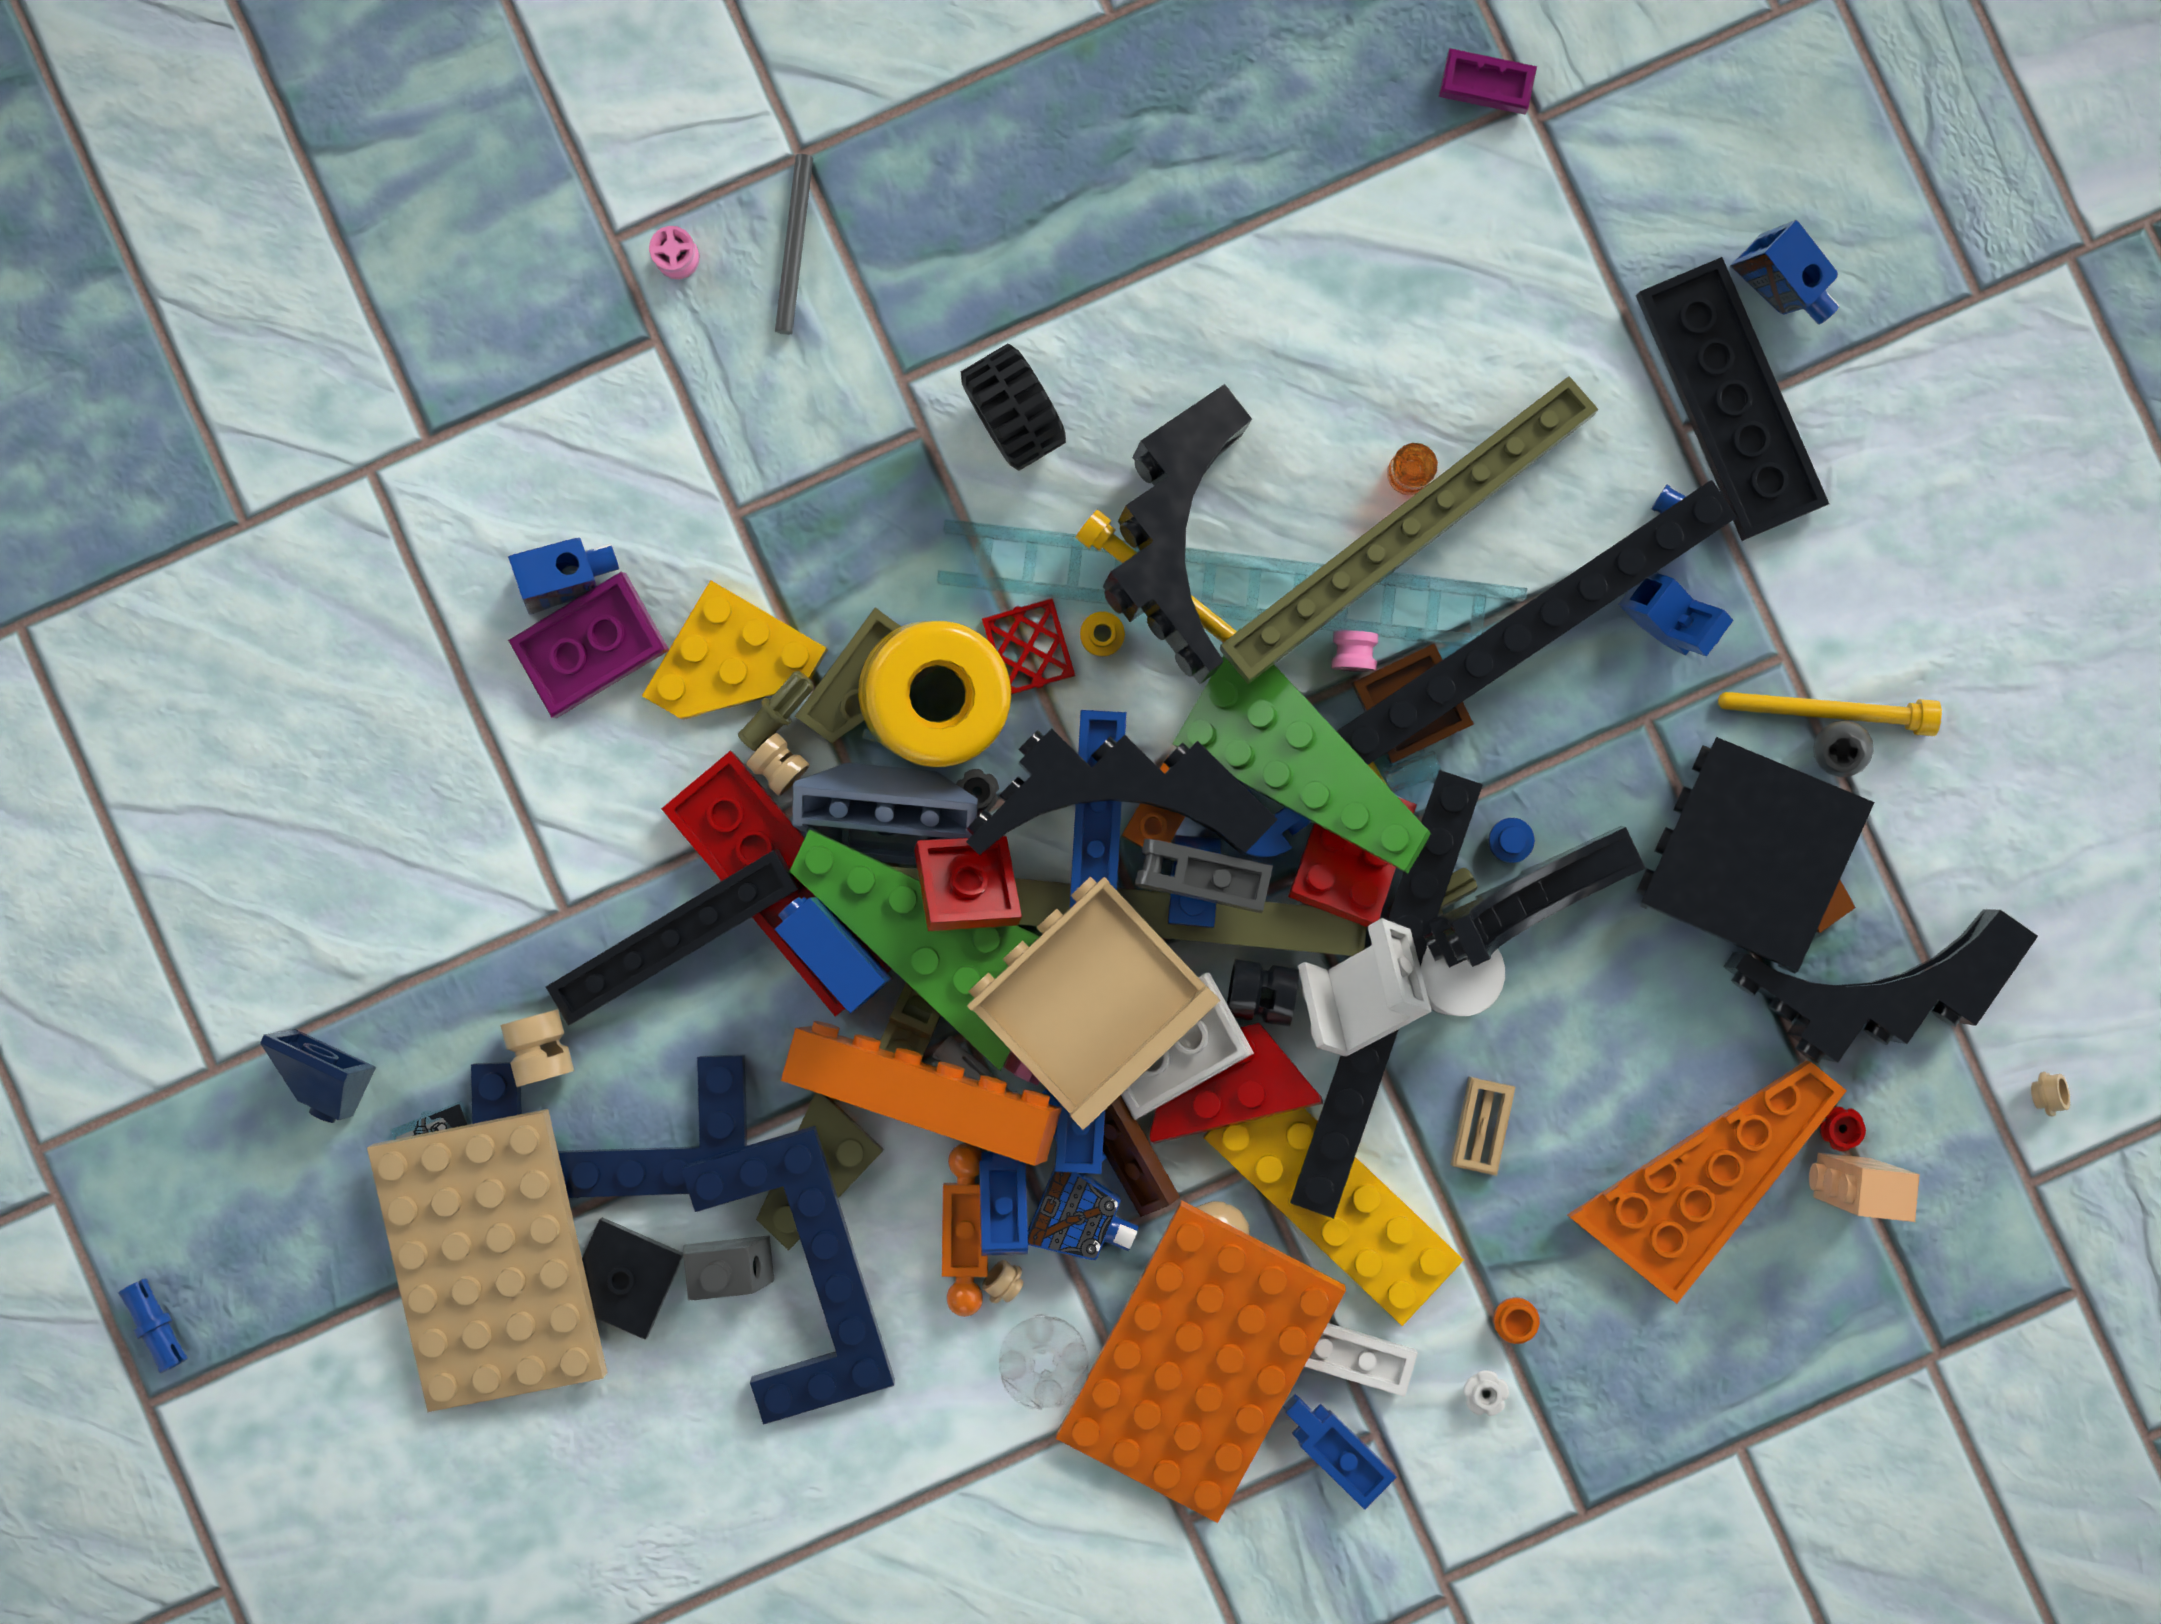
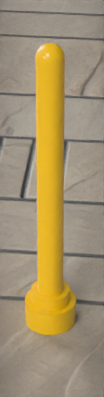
M1097 509L1082 526L1075 538L1088 549L1093 546L1100 551L1103 548L1118 561L1124 563L1138 552L1114 534L1116 529L1110 525L1112 520ZM1191 595L1203 628L1224 643L1238 632Z
M1723 692L1718 697V705L1724 710L1905 725L1906 730H1913L1915 735L1936 736L1940 729L1942 718L1941 704L1937 700L1918 699L1916 703H1908L1907 707L1736 692Z

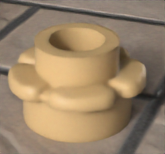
M2041 1072L2038 1081L2032 1082L2031 1085L2032 1099L2036 1108H2045L2046 1114L2051 1117L2056 1115V1111L2068 1110L2070 1108V1093L2065 1077L2062 1074L2050 1075L2049 1073Z
M1001 1260L988 1272V1276L985 1277L982 1283V1289L990 1295L989 1300L992 1303H998L1001 1299L1005 1302H1010L1017 1296L1023 1286V1280L1020 1278L1022 1274L1021 1267L1012 1266L1006 1260Z

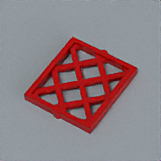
M1053 598L1023 607L1016 606L1013 610L982 618L987 639L995 649L996 646L991 631L1005 638L998 653L1004 663L1014 668L1009 676L1011 695L1033 688L1041 689L1044 685L1075 676ZM1041 607L1046 610L1038 624L1024 617L1027 611ZM1050 614L1052 615L1057 634L1043 627ZM1009 616L1015 618L1008 633L994 626L996 620ZM1020 622L1035 629L1028 643L1013 636ZM1040 632L1054 639L1047 654L1033 647ZM1010 641L1024 648L1017 663L1003 656ZM1059 643L1066 664L1052 657ZM1029 652L1044 659L1037 673L1022 666ZM1049 662L1063 669L1061 675L1048 679L1042 677ZM1019 671L1033 678L1031 684L1017 688L1012 686Z

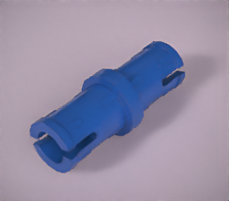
M145 1278L140 1280L139 1283L135 1282L125 1287L118 1294L128 1308L137 1327L133 1330L137 1339L142 1338L158 1367L159 1373H163L186 1361L188 1357L181 1345H179L169 1324L172 1322L169 1313H163L153 1295L148 1280Z

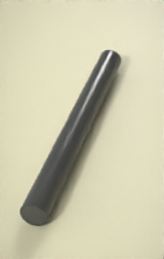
M796 154L775 324V332L786 335L793 333L813 157L806 154Z

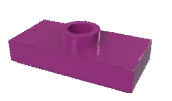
M1449 48L1438 97L1526 115L1529 109L1537 66Z

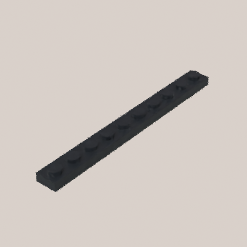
M1713 480L1708 481L1337 730L1338 734L1369 765L1736 519V514Z
M1439 770L1421 820V823L1429 830L1431 835L1409 873L1403 872L1387 918L1388 921L1411 930L1420 966L1427 949V943L1423 936L1431 933L1427 922L1438 917L1483 786L1481 783ZM1398 1030L1347 1057L1340 1055L1290 1200L1291 1204L1334 1219Z

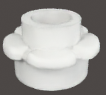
M1480 1371L1465 1383L1463 1393L1467 1397L1466 1405L1473 1413L1477 1415L1486 1413L1488 1416H1494L1504 1409V1400L1509 1396V1389L1503 1379L1499 1380L1496 1373ZM1484 1390L1490 1391L1488 1398L1482 1396Z

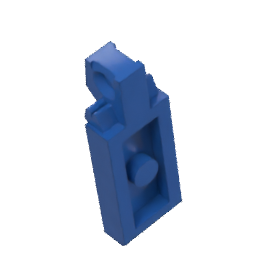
M981 1152V1161L979 1162L981 1256L1028 1254L1026 1163L994 1152Z
M1294 1394L1282 1406L1285 1409V1413L1298 1425L1292 1434L1299 1441L1300 1447L1363 1509L1366 1510L1397 1478L1395 1473L1359 1437L1321 1403L1312 1410L1300 1397Z

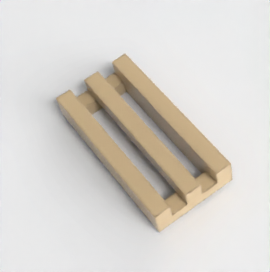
M1471 1076L1468 1077L1450 1165L1497 1176L1515 1086ZM1478 1089H1484L1470 1160L1464 1159ZM1498 1092L1502 1093L1488 1162L1485 1164L1481 1163L1480 1160L1494 1093Z

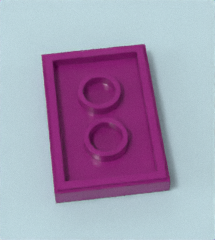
M622 571L508 640L551 718L562 716L669 651L629 577Z

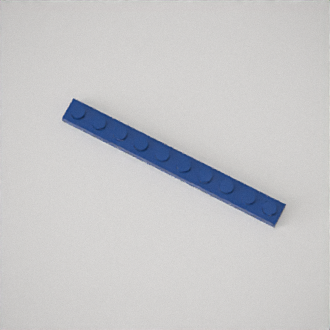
M1080 711L1078 755L1091 767L1097 763L1091 755L1110 736L1118 742L1125 735L1127 712ZM1103 801L1075 804L1070 895L1089 877H1092L1096 883L1105 877L1117 890L1122 802ZM1070 896L1071 908L1076 903V901ZM1059 1102V1107L1062 1110L1057 1128L1055 1172L1101 1174L1105 1110L1082 1130L1070 1117V1113Z

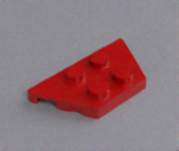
M1260 1023L1240 1027L1254 1054L1158 1107L1155 1111L1151 1127L1150 1141L1156 1144L1323 1104L1322 1096L1313 1088L1298 1070L1297 1066Z

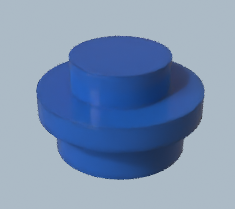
M1506 818L1500 820L1492 827L1488 842L1490 850L1496 858L1503 862L1516 863L1530 855L1534 848L1535 838L1531 827L1525 821L1518 818Z

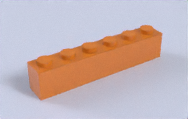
M813 1021L812 1026L795 1028L780 1081L1033 1166L1047 1161L1062 1110L1060 1107L1049 1104V1096L1026 1089L1023 1090L1022 1095L1006 1090L1007 1083L1005 1081L982 1075L979 1081L963 1076L965 1069L951 1063L938 1062L937 1067L921 1062L923 1055L903 1048H896L895 1053L881 1049V1041L872 1037L855 1034L854 1039L838 1035L840 1028L829 1023Z

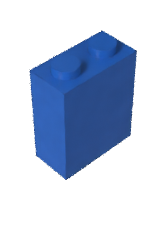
M798 897L779 913L778 916L783 922L775 928L777 933L849 1013L861 1008L893 979L845 924L817 897H810L808 899Z

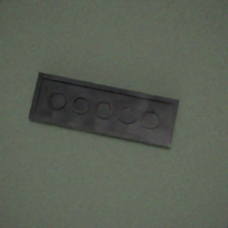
M1723 257L1640 291L1636 295L1637 301L1718 488L1737 516L1733 522L1741 541L1830 504Z

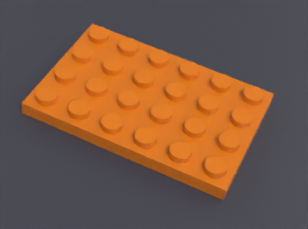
M1181 1200L1057 1432L1056 1439L1218 1523L1345 1294V1285Z

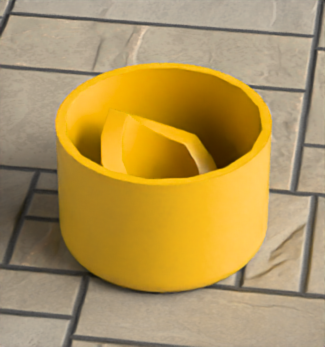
M921 621L895 629L882 638L872 649L864 663L859 679L860 709L871 733L885 748L918 765L949 767L975 758L985 751L998 737L1005 725L1010 710V678L1000 654L981 634L967 626L954 622ZM934 665L944 666L952 670L962 680L966 691L965 703L959 713L948 720L939 722L927 721L920 717L912 708L909 697L910 685L915 676L924 668Z

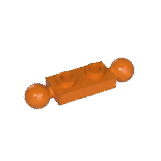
M967 1143L957 1145L949 1155V1168L957 1177V1183L943 1184L942 1277H956V1282L947 1292V1304L954 1314L962 1317L975 1314L983 1302L982 1291L974 1283V1277L988 1276V1256H981L980 1183H975V1177L979 1175V1162L981 1161L982 1151L979 1147Z

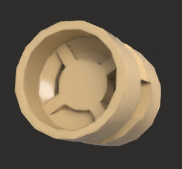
M558 1009L500 1025L506 1049L515 1052L516 1055L510 1064L517 1087L574 1071L568 1047L561 1045L559 1039L564 1035V1030Z

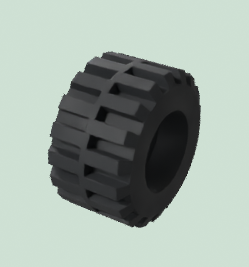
M1007 343L961 371V383L970 402L1010 466L1020 471L1066 443L1064 426L1051 400L1018 349Z

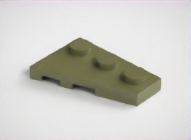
M875 607L796 713L795 717L830 743H833L864 721L860 709L858 691L862 668L875 645L887 634L901 626ZM934 665L924 668L915 676L910 688L941 666Z
M815 1092L798 1130L816 1126L839 1198L884 1149L830 1097ZM783 1186L769 1190L756 1220L789 1251L800 1237Z

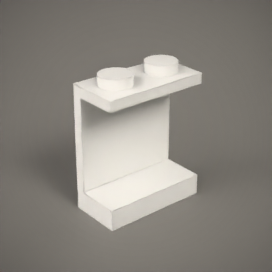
M1383 918L1367 926L1372 943L1370 947L1329 970L1307 962L1298 965L1302 981L1301 991L1306 1000L1311 1021L1310 1031L1316 1047L1347 1057L1432 1012L1411 930Z

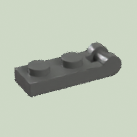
M1144 839L1141 853L1145 855L1143 869L1137 871L1135 886L1262 914L1273 866L1164 841ZM1163 860L1177 862L1174 877L1161 874Z

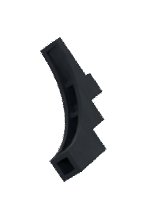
M1225 384L1140 441L1132 457L1135 461V468L1145 482L1152 483L1154 486L1128 503L1117 521L1120 524V532L1125 541L1131 547H1137L1140 551L1110 571L1102 586L1105 589L1104 594L1108 604L1118 614L1123 613L1129 622L1143 613L1146 614L1147 624L1153 634L1160 640H1166L1176 653L1175 660L1179 668L1187 676H1193L1199 684L1213 676L1224 661L1206 634L1191 597L1185 564L1187 522L1193 496L1203 475L1219 455L1242 437L1252 420Z
M1051 728L1045 735L1037 730L1018 749L1024 755L1018 764L1030 777L1024 782L1018 776L999 795L1005 803L993 815L985 809L966 828L972 834L966 843L978 855H981L1006 833L1039 815L1074 804L1118 801L1147 804L1181 814L1213 831L1236 851L1243 854L1278 819L1199 741L1195 742L1190 748L1182 742L1165 759L1164 763L1169 769L1164 773L1126 735L1118 742L1110 736L1091 755L1097 761L1091 767Z
M1619 826L1521 871L1522 875L1475 896L1476 900L1428 921L1427 924L1431 933L1423 937L1435 961L1444 958L1447 966L1450 968L1467 960L1474 967L1490 960L1491 955L1500 946L1534 924L1646 868L1627 828Z
M1983 909L1960 937L1933 958L1901 974L1868 983L1842 985L1812 983L1776 971L1746 953L1737 952L1732 953L1723 967L1734 974L1731 981L1737 987L1752 996H1755L1758 991L1772 1002L1768 1007L1774 1013L1789 1022L1796 1018V1021L1787 1032L1789 1036L1799 1042L1795 1047L1796 1050L1816 1063H1820L1822 1059L1838 1063L1865 1023L1867 1025L1863 1030L1872 1038L1885 1045H1888L1890 1041L1908 1044L1930 1011L1936 1017L1954 1027L1958 1023L1976 1026L2038 935L2002 910Z

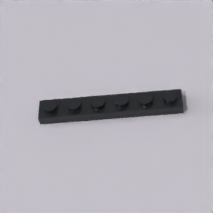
M775 849L547 985L546 989L569 1026L799 890L801 887L790 872V868L779 849Z

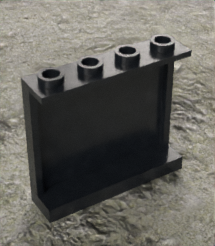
M1716 737L1711 748L1702 745L1692 770L1700 774L1693 789L1684 786L1673 809V811L1681 814L1675 829L1672 830L1665 827L1654 852L1661 854L1662 857L1656 870L1653 871L1646 868L1636 890V893L1644 896L1640 907L1645 909L1649 907L1778 963V967L1795 974L1803 963L1875 802Z

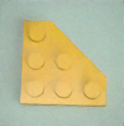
M710 580L642 696L682 720L697 717L704 713L731 708L773 696L795 671H800L811 680L828 649Z

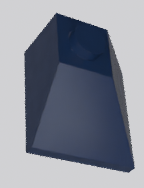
M296 1029L264 1034L260 1042L297 1101L311 1107L309 1113L312 1116L330 1123H334L336 1119L342 1120L354 1116L376 1069L375 1066Z

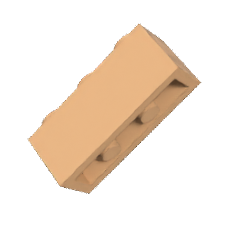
M1817 1152V1162L1811 1165L1809 1172V1185L1811 1190H1814V1198L1857 1216L1915 1222L1920 1174L1873 1158Z

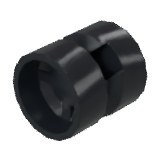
M1235 959L1227 997V1005L1234 1018L1252 1021L1256 1015H1261L1264 1023L1290 1027L1296 1004L1299 969L1272 965L1268 971H1265L1260 963ZM1262 987L1272 989L1270 999H1261Z

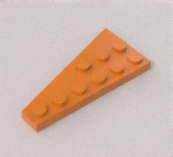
M1804 1061L1568 1213L1567 1216L1669 1299L1678 1304L1847 1090L1815 1064Z

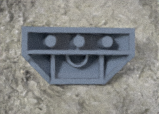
M844 763L794 782L792 825L800 831H806L807 833L810 829L880 862L917 865L914 851L917 841L970 838L972 836L966 828L977 818L978 799L937 771Z

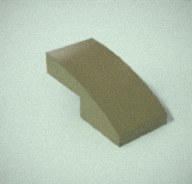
M907 982L880 1039V1048L895 1053L896 1048H903L924 1056L942 1015Z

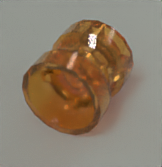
M1421 443L1404 445L1396 452L1387 467L1389 484L1395 491L1403 495L1417 494L1434 479L1438 466L1435 453L1428 446Z

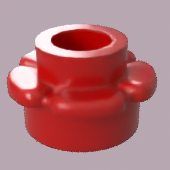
M1838 1106L1834 1107L1826 1116V1120L1820 1124V1134L1824 1141L1830 1143L1832 1149L1843 1152L1858 1146L1863 1141L1866 1127L1859 1112L1852 1108L1845 1110L1843 1107ZM1842 1124L1846 1126L1844 1133L1839 1132V1126Z

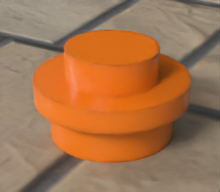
M1512 1297L1502 1301L1497 1306L1493 1316V1324L1496 1332L1502 1339L1509 1343L1522 1344L1531 1340L1536 1335L1540 1325V1318L1533 1304L1526 1299Z

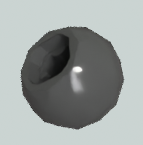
M1847 720L1835 721L1825 726L1816 736L1813 745L1814 758L1819 767L1828 774L1838 777L1853 776L1863 771L1870 763L1874 752L1873 740L1868 731L1858 723Z

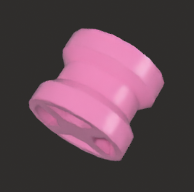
M666 226L660 228L650 240L649 252L651 258L663 275L671 279L680 280L689 277L697 269L700 254L696 244L686 230L678 226ZM681 252H685L686 254H682V256L678 259L677 262V257L681 254Z
M1334 631L1333 642L1337 645V654L1332 658L1331 668L1352 672L1376 671L1377 661L1373 658V647L1378 644L1379 634L1365 631Z

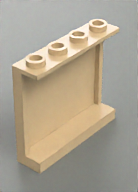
M1089 877L1070 895L1076 903L1067 912L1062 914L1056 908L1036 927L1042 935L1028 947L1022 940L1002 959L1008 967L994 979L988 972L968 991L974 999L967 1007L971 1011L974 1010L1070 1113V1117L1082 1130L1221 1001L1105 877L1097 883L1092 877Z

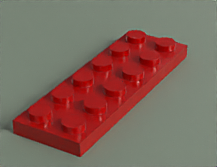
M731 750L661 808L721 881L775 849H779L788 867L791 869L805 839L804 835L792 825V821ZM796 878L801 887L799 890L752 918L836 1017L846 1008L775 930L783 922L778 916L779 913L798 897L801 899L803 897L806 899L816 897ZM845 924V926L863 944V946L871 953V955L889 973L892 970V968L885 961H883L865 942H863Z

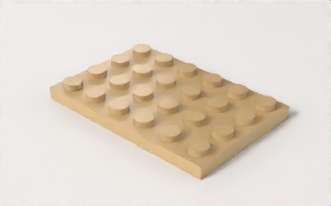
M548 1109L375 1143L367 1147L427 1412L599 1380L606 1376L608 1372Z

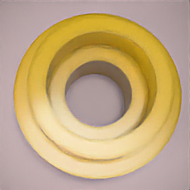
M1105 611L1089 615L1082 623L1080 629V639L1083 647L1092 655L1106 657L1116 653L1121 648L1125 638V630L1121 620L1114 614ZM1098 626H1106L1110 629L1111 637L1107 641L1100 642L1094 637V630Z

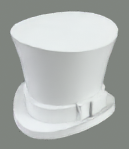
M1427 946L1420 966L1431 1010L1445 1015L1471 1016L1481 1013L1497 1000L1505 981V965L1499 949L1491 955L1490 960L1474 967L1465 960L1449 968L1444 958L1435 961Z

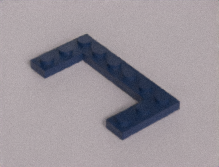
M745 1055L697 1057L699 1146L558 1151L568 1198L689 1194L681 1171L684 1164L747 1146ZM510 1062L471 1064L472 1124L522 1114L521 1086H516Z
M816 1126L684 1164L681 1171L695 1212L782 1186L784 1187L833 1341L835 1352L751 1376L750 1385L763 1425L894 1386L895 1378Z

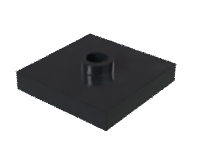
M600 1218L582 1257L595 1318L646 1340L684 1257L683 1252L608 1219Z

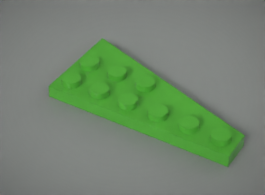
M1223 655L1222 659L1224 662L1209 679L1172 744L1177 748L1183 742L1190 748L1195 742L1199 741L1240 783L1408 874L1431 835L1429 830L1275 665L1247 684Z
M808 830L790 872L1001 1071L1010 1049L974 1010L971 1011L967 1007L974 999L968 991L988 972L994 979L1008 967L1002 959L1022 940L1029 947L1040 936L1019 926L928 931L920 881L814 830Z

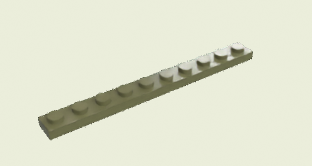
M1568 376L1220 645L1219 650L1246 683H1251L1595 416L1598 408L1573 379Z

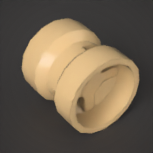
M778 733L768 738L746 763L755 774H762L768 779V787L778 796L789 790L794 785V782L799 780L810 766L801 755H793L788 750V743Z

